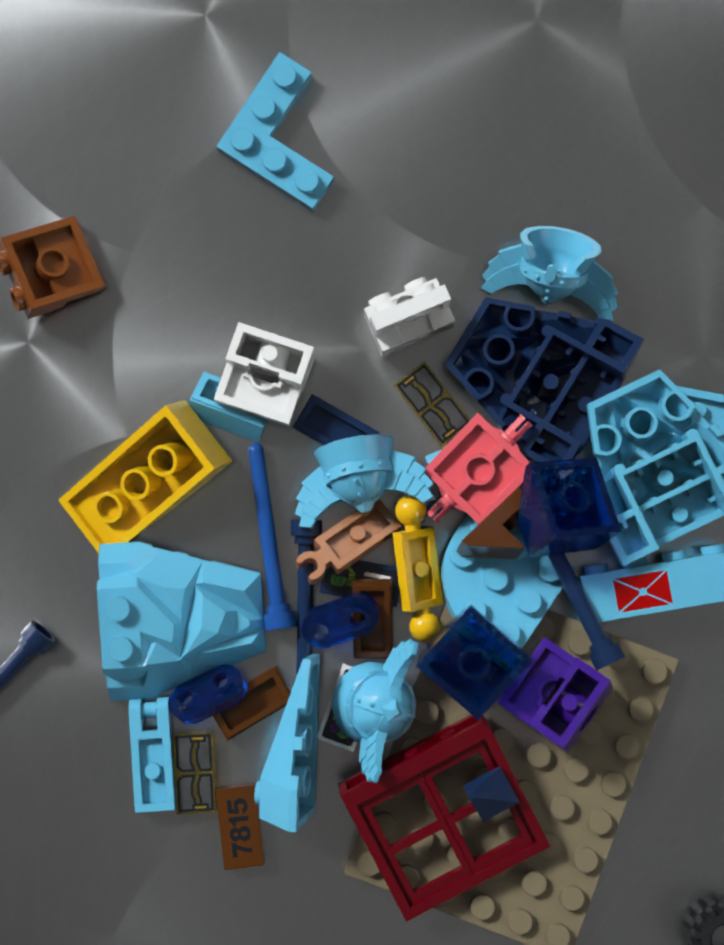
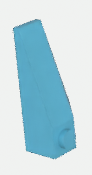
M311 654L302 660L260 781H257L255 786L254 801L256 805H260L259 818L288 832H297L316 813L320 654Z

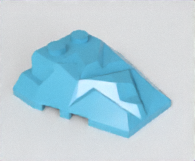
M660 369L586 405L603 529L621 566L640 559L658 550L660 546L724 516V438L721 436L723 432L715 424L710 425L695 409L696 405Z
M142 541L100 544L97 601L102 670L107 679L110 701L151 699L164 692L266 652L261 572L215 560L208 561L188 556V553L180 551L173 552L161 549Z

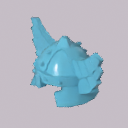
M534 226L524 229L520 232L521 244L499 250V255L488 262L489 267L482 274L486 282L482 285L481 289L490 294L506 286L521 284L529 285L546 305L572 295L588 304L597 313L599 318L614 320L612 311L618 309L615 296L618 294V290L612 282L613 276L595 261L602 252L601 245L593 238L567 228Z
M359 435L333 441L319 447L314 452V457L320 466L301 482L303 487L296 497L299 502L295 515L301 517L298 527L313 528L316 520L325 511L340 502L354 506L361 513H368L385 492L397 491L406 493L425 503L434 498L429 491L433 482L425 474L427 469L415 461L416 457L393 450L394 438L389 435Z
M412 639L406 642L401 641L397 648L393 647L385 663L368 661L353 666L341 677L334 690L332 710L335 722L345 736L360 743L359 763L362 767V774L366 775L368 782L377 783L381 775L384 744L400 738L409 729L416 717L417 703L412 686L404 679L408 667L417 654L418 642H413Z

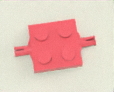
M478 412L425 467L427 469L425 474L437 484L441 495H443L426 511L432 517L443 507L433 518L436 523L439 524L448 512L455 507L466 512L476 523L480 524L528 478L529 473L536 469V466L521 453L516 443L533 426L527 421L516 431L526 419L522 414L503 431L494 427Z

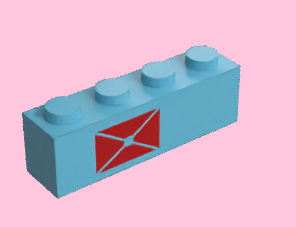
M724 544L700 547L702 555L686 557L685 550L663 553V561L650 564L647 563L646 557H642L625 565L624 568L608 570L607 563L584 567L585 574L576 577L599 622L724 601Z

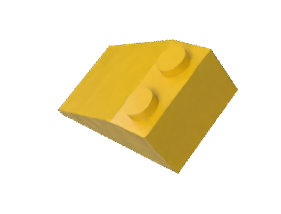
M183 400L165 405L58 501L99 553L100 544L134 541L206 485L233 461L187 401Z

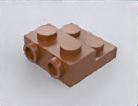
M75 216L1 237L0 274L2 276L9 274L14 288L10 289L13 305L17 311L24 310L28 319L64 308L66 302L103 291L105 287Z

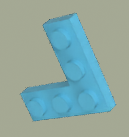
M279 52L216 148L218 152L314 212L334 182V176L273 138V135L311 80L312 72Z

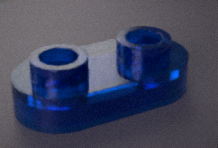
M355 593L314 607L306 614L303 620L302 635L308 644L320 649L329 648L367 635L377 626L380 616L379 605L370 595ZM361 612L364 614L365 620L357 622L352 618L351 614ZM319 624L324 625L328 629V633L324 635L318 634L315 631V626Z
M226 664L213 668L177 686L169 699L170 711L184 724H197L238 704L247 692L246 678L232 665ZM224 679H228L226 685L219 688V683ZM192 696L191 701L188 704L183 705L186 698Z

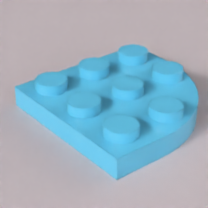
M467 515L451 538L442 561L441 580L447 601L446 606L452 618L458 616L471 629L474 630V627L478 628L479 632L476 633L481 637L482 635L487 636L488 639L484 640L490 645L492 642L495 643L496 647H492L499 653L500 650H503L505 654L501 655L511 663L516 659L517 653L522 650L563 588V585L543 545L517 527L512 529L510 533L525 547L519 558L461 557L456 550L462 540L479 525ZM473 611L477 617H473L469 612ZM487 620L489 624H485L486 627L481 630L477 625ZM492 628H496L497 632H492ZM489 631L491 634H494V635L491 636V637H489V636L486 634V632ZM501 635L505 636L506 640L499 645L494 641L498 637L501 638ZM510 643H513L515 647H512L513 649L509 652L503 649L506 645L510 646Z

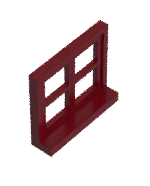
M481 710L382 760V772L377 783L368 782L366 775H363L362 771L338 783L340 797L406 922L551 847ZM480 752L489 771L500 766L518 798L519 803L510 807L509 810L521 834L473 858L456 822L477 811L473 804L469 803L450 813L432 776ZM419 783L437 820L389 844L371 807ZM443 829L461 866L413 890L395 854Z

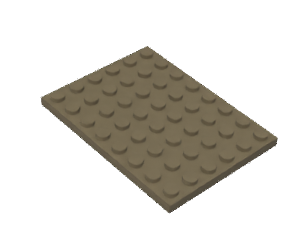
M445 602L439 618L441 624L440 633L430 642L413 687L417 703L416 717L409 729L396 741L393 740L387 758L481 710L551 847L434 907V909L526 945H575L679 659L604 631L607 638L611 636L614 644L619 642L626 657L597 670L611 680L613 689L568 754H566L497 702L544 637L574 658H579L595 669L589 657L592 655L589 648L592 643L582 623L547 610L520 651L525 658L522 659L517 656L514 660L515 662L512 663L517 670L511 673L451 621L453 618ZM449 624H452V625L455 626L457 629H456V630H453V629L449 626ZM468 641H472L476 646L472 647ZM483 653L487 654L488 658L484 657ZM498 664L503 669L499 670L495 665ZM560 681V683H559L558 686L555 688V690H554L553 693L550 695V697L548 698V700L545 702L544 705H546V706L548 705V703L550 702V700L553 698V696L555 695V693L558 691V689H559L560 686L562 685V683H563L562 681ZM478 752L432 776L450 813L471 803L463 785L489 772V769L481 753ZM419 783L371 807L389 844L437 820ZM509 808L484 822L478 812L456 822L473 858L521 834ZM443 829L395 854L413 890L461 866ZM358 833L344 874L390 891L363 838Z

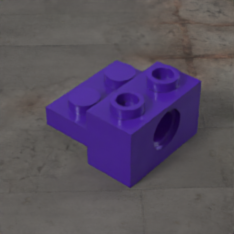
M544 637L497 703L557 748L568 754L612 691L613 686L611 680L579 658H574ZM560 681H562V682H563L562 685L560 686V688L558 689V691L555 693V695L553 696V698L550 700V702L548 703V705H547V706L544 705L545 702H546V701L548 700V698L550 697V695H551V694L553 693V691L555 690V688L558 686V684L560 683Z

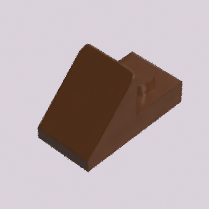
M519 487L514 490L462 540L456 552L461 557L519 558L525 547L510 531L523 519L520 518V513H523L522 509H519L521 496L527 495Z

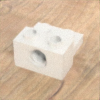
M422 277L404 286L406 291L392 297L390 292H386L368 301L370 306L364 308V316L382 357L453 328L455 319L449 308L451 297L445 284L440 286L437 278L427 282L426 278ZM417 318V320H415L413 323H407Z
M238 322L225 358L227 363L214 401L290 427L301 393L304 392L316 357L314 347Z

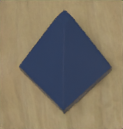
M500 766L463 785L469 800L483 822L519 803Z

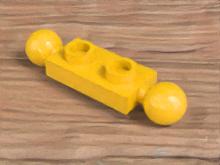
M408 494L402 496L395 506V515L405 525V530L392 533L402 611H415V615L409 623L411 635L417 641L430 642L439 635L441 629L440 621L431 612V607L443 604L435 533L433 526L420 525L426 516V504Z

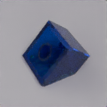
M597 457L532 462L525 466L517 520L529 558L596 550L622 532Z
M470 604L449 621L419 653L416 667L479 720L533 662V658Z

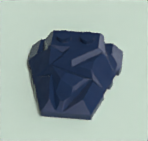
M485 297L446 360L445 366L503 431L522 414L526 419L516 431L527 421L533 426L516 442L520 451L528 459L547 468L549 471H551L552 467H556V471L553 473L559 476L562 472L566 473L577 454L581 453L591 437L586 405L620 389L626 378V373L634 362L644 339L607 319L596 318V320L573 317L569 312L559 311L558 314L535 310L534 306ZM562 466L566 467L564 471H561Z

